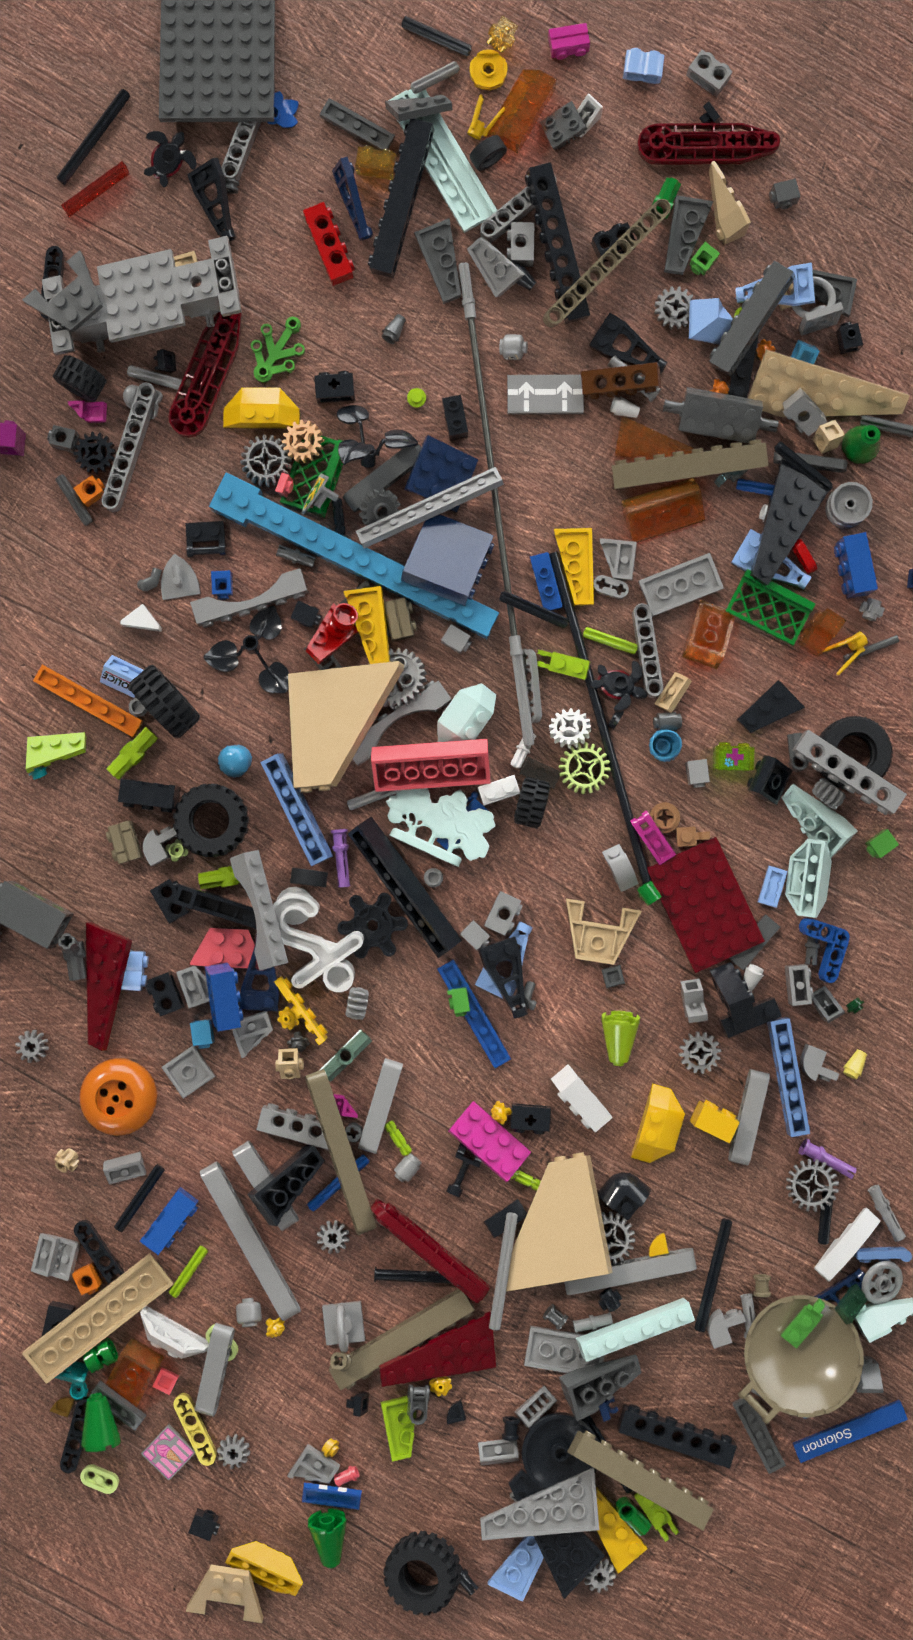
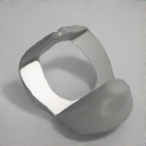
M136 385L127 386L123 392L124 403L130 409L139 387ZM148 389L144 391L143 395H151L152 390ZM156 390L158 397L155 402L154 411L152 413L151 419H154L157 416L159 410L158 404L162 401L163 398L162 393L158 390ZM140 408L137 414L143 415L146 410Z

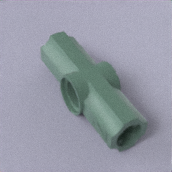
M360 1029L319 1070L324 1069L328 1080L331 1082L372 1040ZM342 1051H349L351 1058L343 1060L341 1058Z

